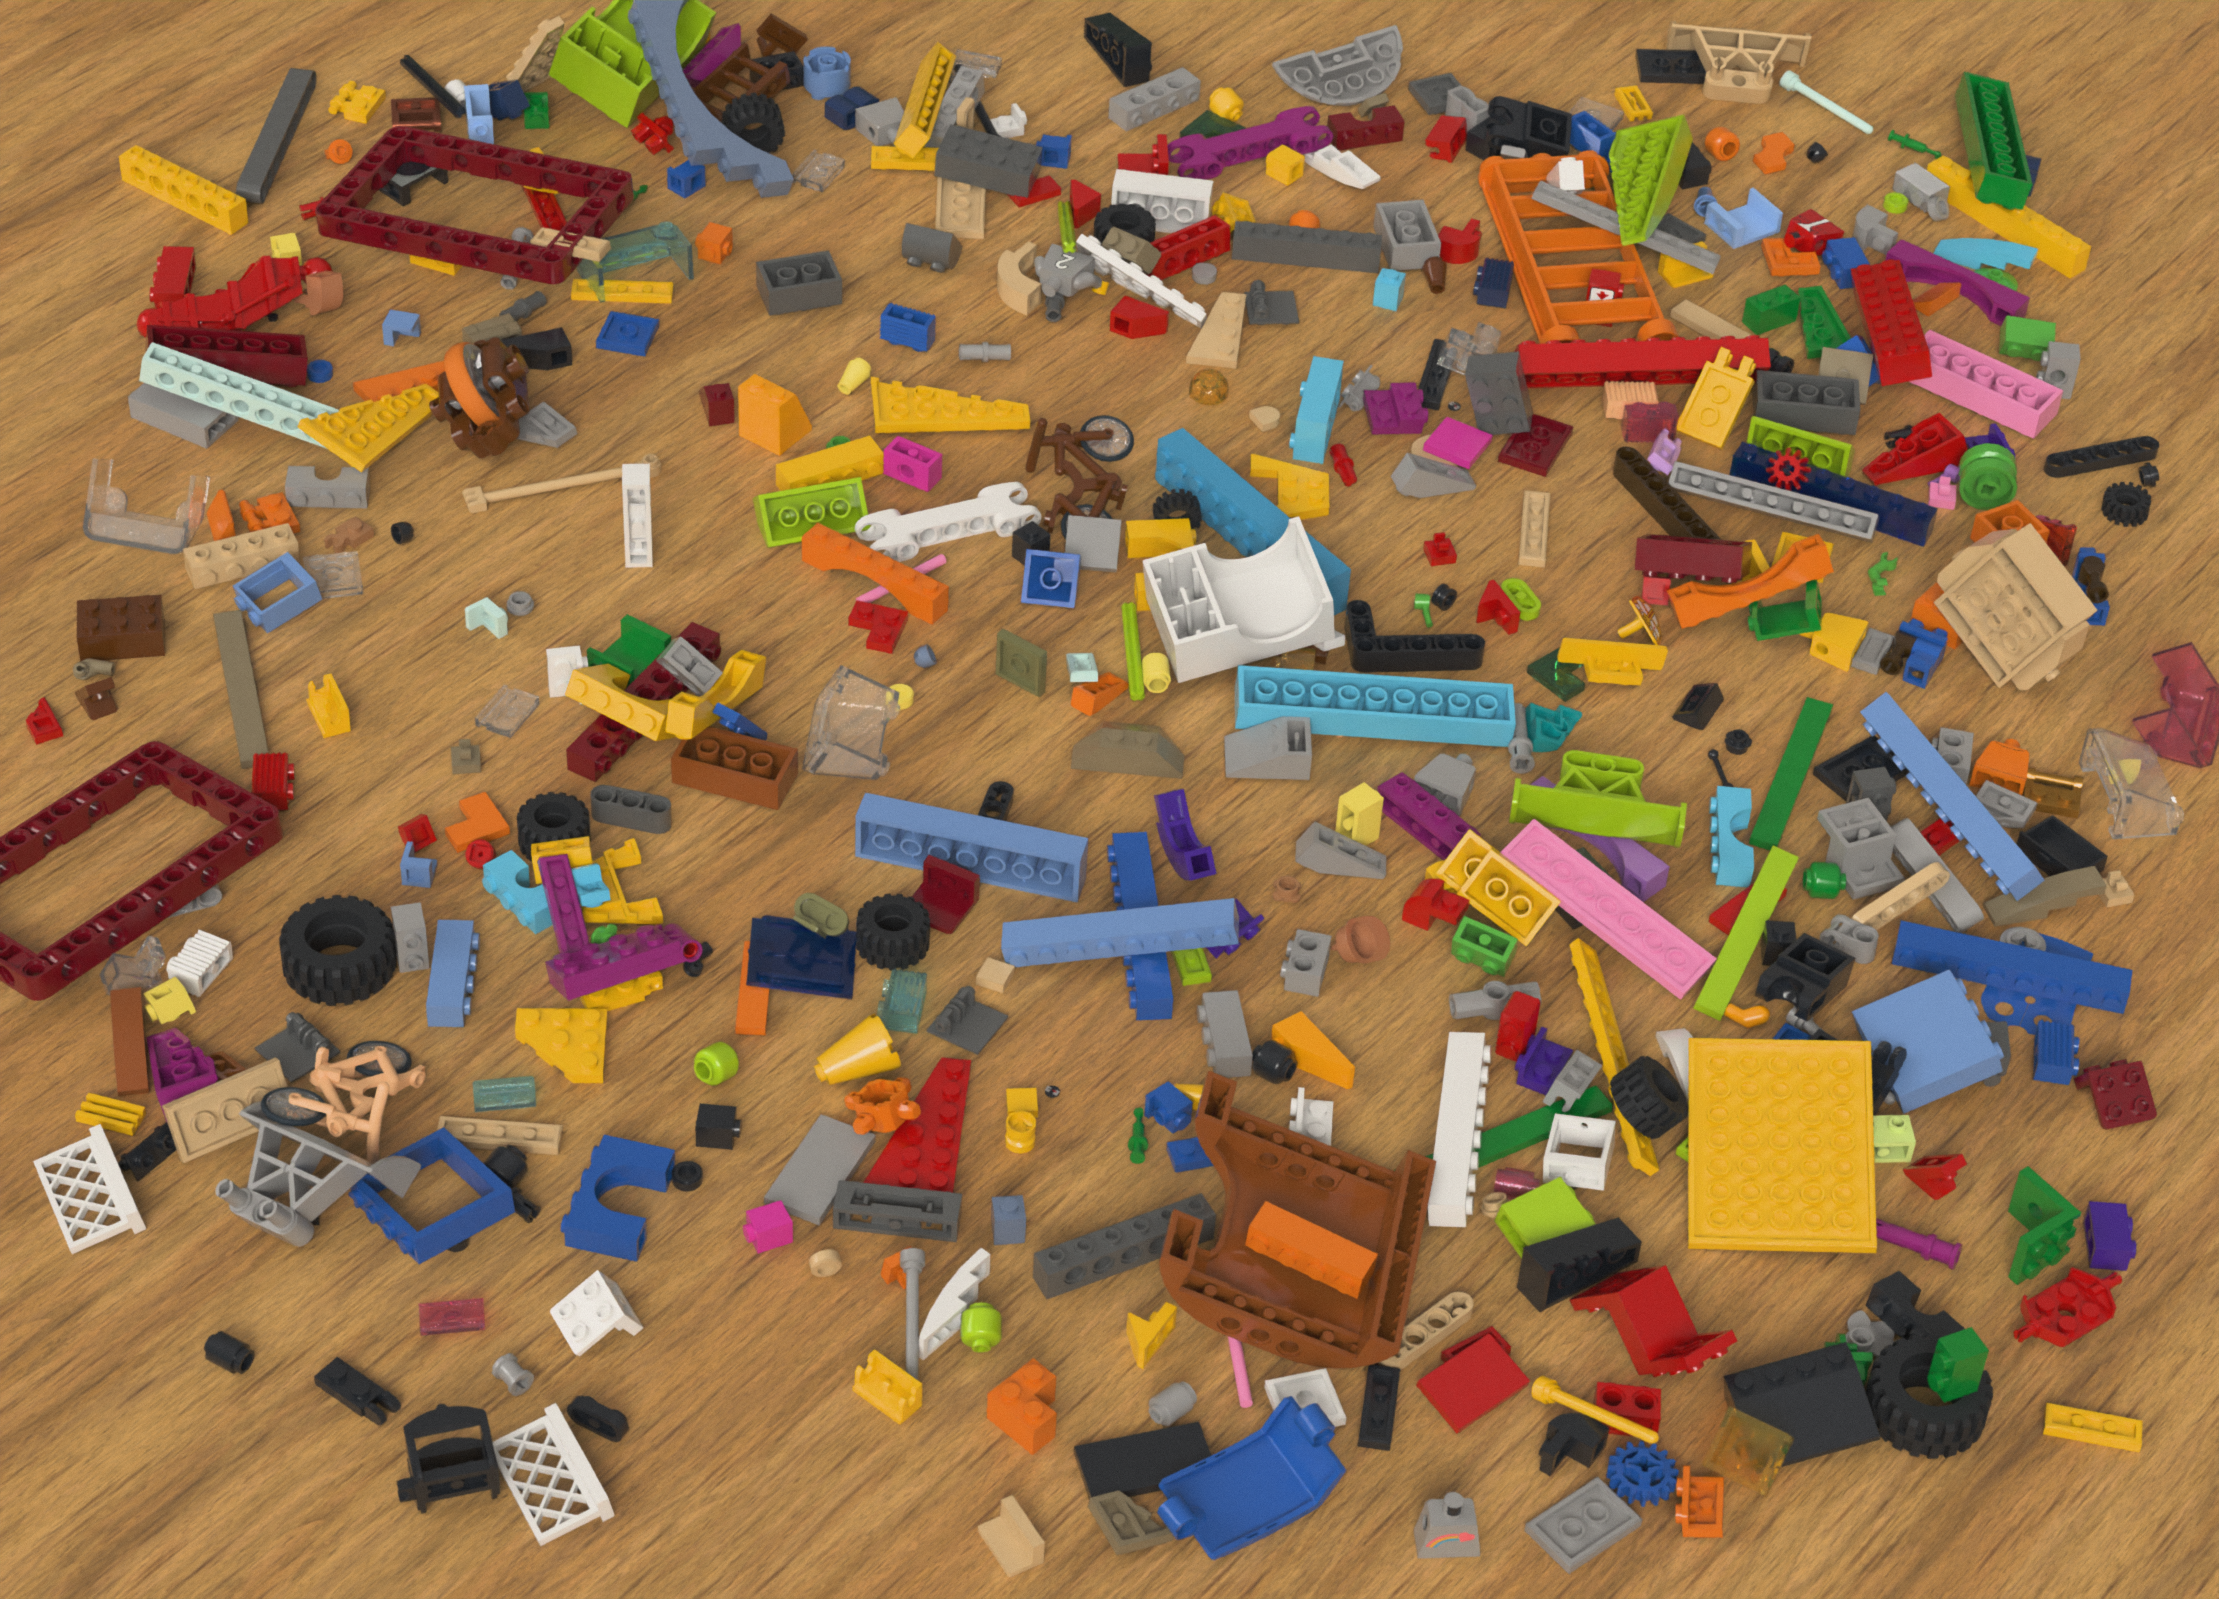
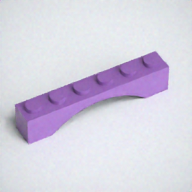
M1544 776L1530 784L1547 788H1554L1556 784ZM1557 829L1584 839L1605 854L1614 865L1619 875L1621 886L1642 902L1666 887L1669 866L1635 841Z

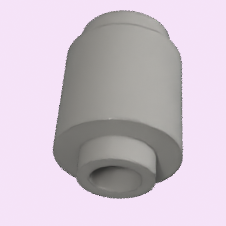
M1184 1381L1173 1383L1149 1400V1415L1157 1424L1169 1426L1193 1409V1405L1197 1402L1196 1393Z

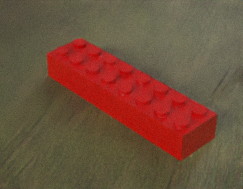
M1889 259L1879 264H1862L1857 268L1850 269L1855 300L1871 353L1874 354L1873 359L1881 386L1933 377L1929 348L1900 260Z

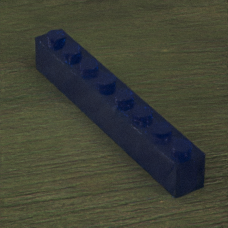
M1742 442L1733 455L1730 475L1775 487L1777 482L1770 483L1768 481V478L1773 474L1767 473L1766 468L1774 467L1768 461L1770 457L1775 460L1779 459V457L1776 455V452ZM1790 464L1786 466L1787 469H1783L1787 476L1791 475L1790 471L1794 472V468ZM1806 464L1805 466L1811 468V473L1803 474L1809 479L1808 483L1800 480V490H1797L1794 484L1792 485V492L1878 514L1879 522L1876 531L1924 547L1933 532L1938 508L1903 497L1900 494L1888 492L1876 486L1856 481L1850 477Z

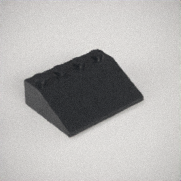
M1846 1342L1723 1376L1725 1400L1756 1474L1773 1470L1780 1457L1783 1459L1780 1467L1880 1440L1857 1365ZM1785 1447L1788 1448V1451L1786 1453H1784L1785 1451L1783 1450Z

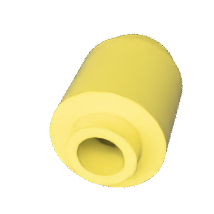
M1151 653L1143 658L1142 673L1144 685L1152 693L1164 692L1171 682L1168 658L1161 653Z

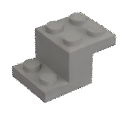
M1869 797L1819 810L1817 819L1831 837L1825 862L1837 863L1841 873L1846 874L1845 889L1853 900L1891 890L1904 882V876L1891 860L1896 834Z

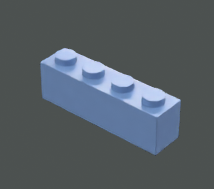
M438 920L426 1002L428 1026L464 1027L465 1016L471 1015L472 1001L471 997H468V993H474V976L471 975V972H476L477 954H474V950H479L480 933H475L473 920Z

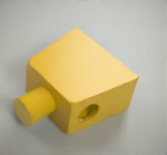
M1828 612L1822 618L1821 630L1799 635L1812 639L1810 648L1812 656L1848 672L1852 660L1866 636L1869 622Z

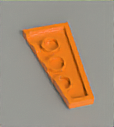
M444 361L353 382V388L364 401L372 400L373 402L381 400L382 396L388 394L392 397L400 395L403 390L423 384L429 385L438 392L437 378L445 371Z

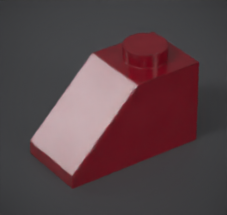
M730 384L703 386L699 390V395L709 426L735 423L734 397Z

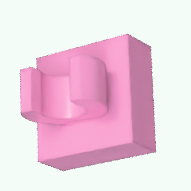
M1940 476L1939 483L1930 482L1928 506L1954 510L1956 504V485H1950L1951 477Z

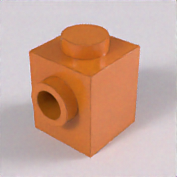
M709 222L702 233H699L696 237L695 247L698 248V258L721 264L726 256L731 254L733 249L732 228Z

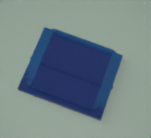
M768 915L763 916L762 919L752 917L746 985L852 1000L854 968L856 967V932L849 931L847 928L840 936L832 937L827 935L826 938H823L790 918Z

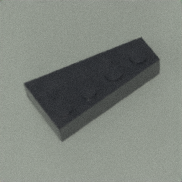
M1110 12L1085 18V40L1122 86L1128 87L1149 82L1150 71L1152 70V42Z

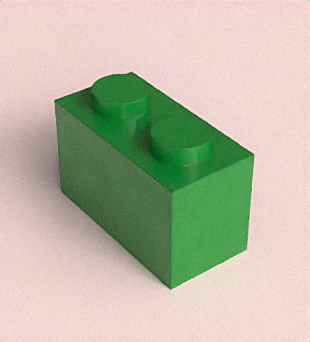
M1785 284L1746 298L1742 323L1756 335L1793 323L1797 319L1801 297Z
M1972 1327L1938 1339L1927 1380L1930 1388L1937 1392L1944 1403L1977 1392L1989 1350Z

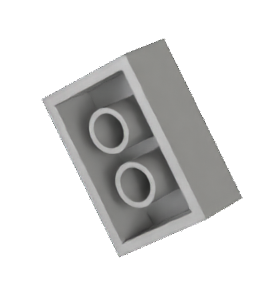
M1424 200L1376 203L1373 227L1377 235H1382L1381 248L1390 269L1396 271L1422 269L1424 262L1428 258L1440 257L1441 242Z

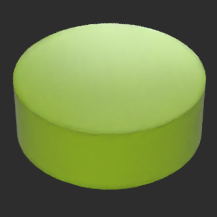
M1893 192L1885 196L1883 207L1886 211L1900 214L1907 210L1908 199L1903 194Z

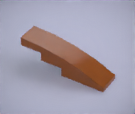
M141 987L110 990L118 1096L150 1093Z

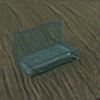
M533 1076L473 1082L475 1112L536 1107Z

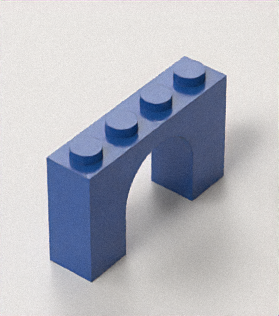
M603 1135L600 1145L593 1148L589 1169L585 1168L582 1173L580 1190L575 1191L572 1196L571 1211L563 1216L561 1232L565 1235V1246L637 1262L647 1240L646 1218L609 1210L601 1205L598 1200L607 1191L615 1187L628 1185L666 1193L672 1180V1169L675 1166V1150Z

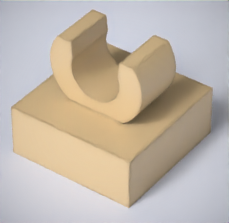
M2121 871L2109 872L2107 878L2103 879L2106 884L2104 894H2099L2106 908L2132 903L2135 895L2128 882L2121 875Z

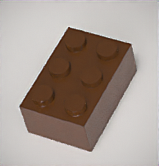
M161 595L78 600L77 643L80 662L88 658L115 660L165 656V618Z

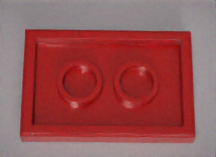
M1488 1333L1418 1380L1416 1386L1456 1434H1458L1527 1387L1530 1380L1492 1335Z

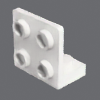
M599 1270L594 1272L550 1310L572 1351L577 1356H581L614 1327L619 1331L625 1329L633 1336L644 1328L618 1284Z

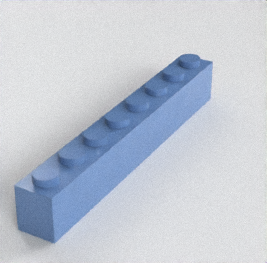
M1230 898L1003 922L1001 950L1005 963L1015 967L1234 945L1239 944V915L1235 899Z

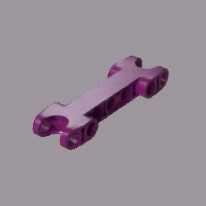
M1304 106L1280 112L1273 122L1207 139L1200 133L1179 138L1168 144V158L1172 163H1182L1177 171L1179 177L1208 180L1219 176L1224 167L1266 157L1267 154L1282 144L1302 155L1323 149L1333 140V133L1327 126H1315L1320 119L1318 111L1312 106ZM1308 114H1314L1310 120H1304ZM1327 133L1324 139L1318 140L1322 134ZM1180 148L1177 154L1171 155L1173 150ZM1194 169L1191 174L1184 175L1186 170Z

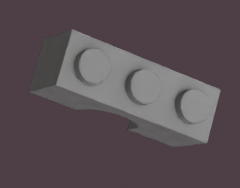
M288 466L285 482L286 500L290 507L367 508L370 494L369 468L361 473L354 467H342L341 474L337 478L321 480L316 477L315 466Z

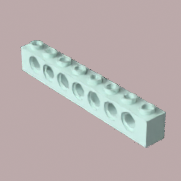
M153 342L142 358L139 378L141 382L326 448L297 426L301 419H316L319 414L327 412L330 415L339 412L338 409Z

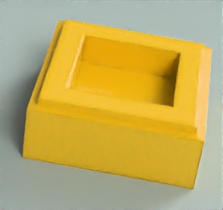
M1036 1088L1006 1089L1007 1117L1015 1111H1027L1035 1118H1038Z

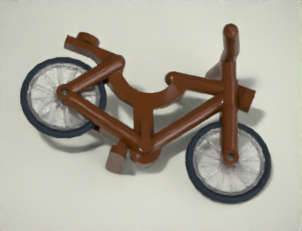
M1106 415L1093 417L1084 423L1080 432H1073V434H1070V425L1059 423L1056 425L1055 434H1052V436H1044L1047 420L1040 418L1037 421L1025 466L1026 471L1032 473L1036 469L1041 447L1052 446L1054 447L1055 473L1058 476L1068 475L1073 482V491L1068 496L1062 493L1056 494L1052 510H1046L1043 526L1048 527V533L1052 534L1055 519L1059 513L1063 515L1061 530L1066 539L1069 515L1112 519L1104 510L1109 500L1117 501L1116 509L1121 510L1128 485L1122 484L1121 478L1116 473H1107L1080 449L1084 448L1090 456L1106 462L1118 461L1128 456L1134 446L1133 433L1118 418ZM1065 449L1097 478L1083 479L1080 471L1073 463L1065 460ZM1083 492H1100L1094 505H1075L1082 498Z

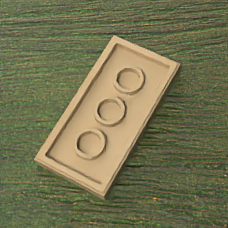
M938 177L935 230L952 233L956 238L984 239L986 189Z
M276 1057L162 1105L181 1162L186 1163L259 1131L241 1117L239 1113L249 1105L261 1101L268 1092L288 1087L280 1061ZM289 1094L277 1095L269 1099L278 1100L295 1109L294 1105L288 1101Z

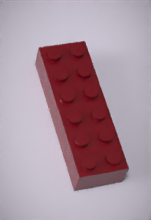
M147 325L145 353L153 342L269 385L305 386L308 361L305 335Z

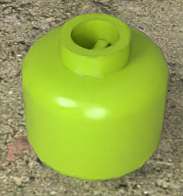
M715 1042L703 1048L694 1058L696 1076L711 1086L719 1085L732 1078L739 1069L737 1053L730 1045L724 1042Z
M989 1303L971 1304L960 1317V1337L962 1342L972 1347V1351L978 1353L988 1352L991 1350V1347L999 1344L1002 1339V1317L1000 1312Z

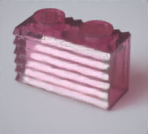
M1636 402L1632 405H1624L1621 425L1624 442L1628 443L1630 441L1633 443L1635 441L1638 443L1640 441L1643 443L1645 441L1648 443L1651 441L1653 443L1664 428L1669 431L1667 437L1672 441L1675 440L1679 419L1676 404L1669 402H1660L1658 404Z

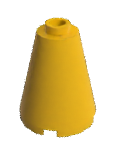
M873 1013L816 1058L817 1065L813 1066L820 1082L826 1081L828 1085H833L896 1070L901 1067V1062L897 1051L891 1054V1051H893L891 1043L893 1041L881 1019Z

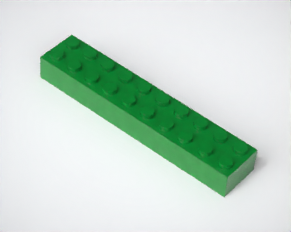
M1964 72L1955 94V100L1976 199L1986 204H2000L2004 208L2011 210L2015 208L2023 210L2032 187V180L2009 82Z

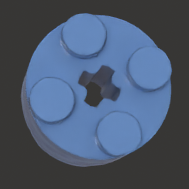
M818 47L809 51L807 57L806 55L804 56L803 84L804 88L811 93L813 99L822 100L825 97L843 95L849 90L851 85V58L845 51L842 50L841 54L836 52L834 47Z

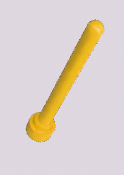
M1540 1376L1532 1386V1397L1541 1403H1560L1650 1444L1656 1443L1659 1439L1657 1432L1562 1391L1558 1383L1549 1377Z

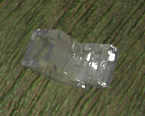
M147 936L135 957L116 953L111 955L99 974L107 995H110V990L141 987L143 995V993L163 982L159 968L163 966L166 957L159 938Z

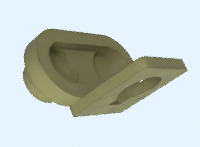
M814 893L802 894L795 902L794 910L796 915L793 917V920L823 938H826L827 935L832 937L840 936L849 926V917L843 909Z

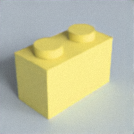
M1365 782L1340 796L1335 831L1365 846L1379 839L1384 797Z

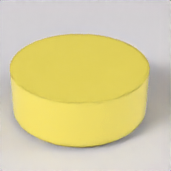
M905 684L892 685L886 691V703L893 709H907L914 702V692L911 687Z

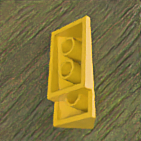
M1471 829L1466 832L1435 873L1436 876L1458 891L1457 895L1470 900V905L1510 935L1517 938L1525 946L1529 944L1561 902Z

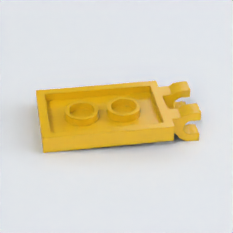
M1723 347L1720 348L1714 363L1706 362L1675 427L1677 433L1720 450L1723 449L1755 381L1749 376L1752 375L1756 367L1754 359L1746 356L1743 357L1738 370L1728 367L1733 355L1730 354V350Z

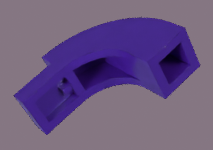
M1184 789L1154 795L1159 822L1156 823L1166 856L1175 872L1182 879L1188 881L1215 875L1216 869L1211 846L1201 844L1193 830Z

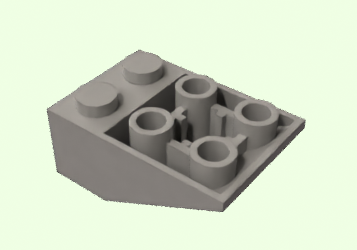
M1282 716L1224 736L1226 778L1310 780L1312 761L1310 717Z

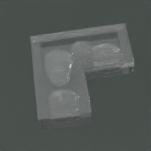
M957 49L955 52L956 59L948 84H951L956 76L954 67L957 64L982 71L983 76L986 78H996L1002 66V58Z

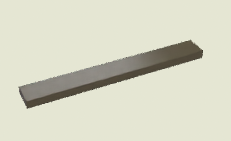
M241 610L213 614L241 768L253 767V755L255 753L259 755L261 753L266 754L268 753L242 613Z

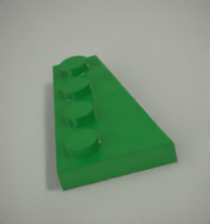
M1822 286L1798 288L1797 295L1801 297L1799 313L1807 359L1821 358L1823 347L1836 349L1850 340L1851 337Z

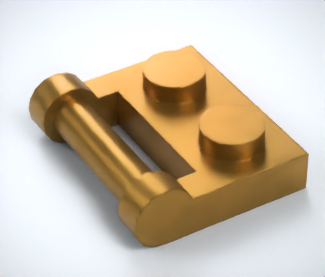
M2028 767L2023 796L2037 802L2035 810L2037 812L2077 819L2080 811L2083 776L2074 775L2073 778L2036 771V768ZM2034 782L2044 783V784H2049V785H2055V786H2060V787H2066V788H2071V790H2069V789H2062V788H2056V787H2051V786H2045V785H2042V784H2034Z

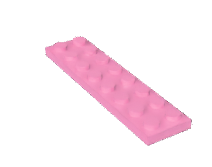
M1533 819L1500 852L1561 901L1558 906L1680 1000L1716 962L1717 958L1537 820Z

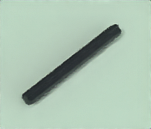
M404 55V59H400V64L456 118H461L462 114L466 113V109L411 56Z

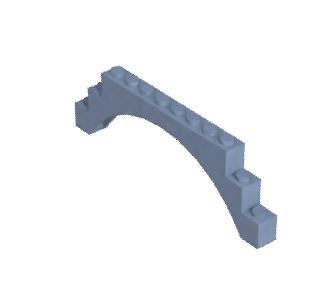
M634 0L631 9L628 11V20L630 24H633L636 31V39L643 48L644 59L650 65L652 78L658 84L660 97L665 101L669 118H672L676 136L680 138L683 145V153L688 157L691 166L718 163V169L723 173L726 182L753 179V185L758 190L761 198L788 195L794 179L786 160L752 146L727 129L707 110L695 95L686 79L677 53L675 29L678 16L689 0Z

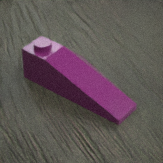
M176 1027L146 1037L155 1091L164 1116L165 1113L162 1105L216 1083L218 1077L214 1060L210 1056H204L202 1049L198 1046L194 1047L190 1039Z

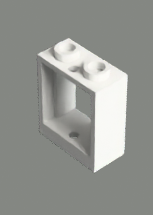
M1555 1114L1543 1159V1183H1548L1561 1176L1564 1182L1572 1187L1604 1190L1615 1146L1616 1121ZM1561 1143L1603 1148L1601 1158L1558 1153Z

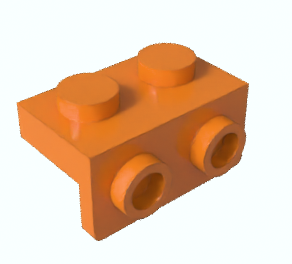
M1683 1466V1478L1677 1477V1497H1682V1504H1676L1675 1507L1676 1524H1682L1683 1537L1723 1538L1724 1477H1691L1690 1466Z

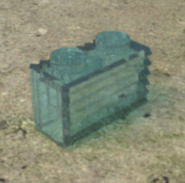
M893 969L890 980L884 979L882 997L886 998L885 1001H879L877 1016L882 1019L886 1030L918 1034L927 993V974L925 972L921 974L919 971L915 973L914 971H902L901 969L898 971Z

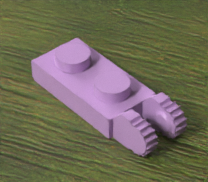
M1664 428L1655 439L1647 460L1655 470L1662 471L1668 475L1673 469L1674 462L1677 461L1682 441L1679 438L1673 441L1667 437L1669 431Z

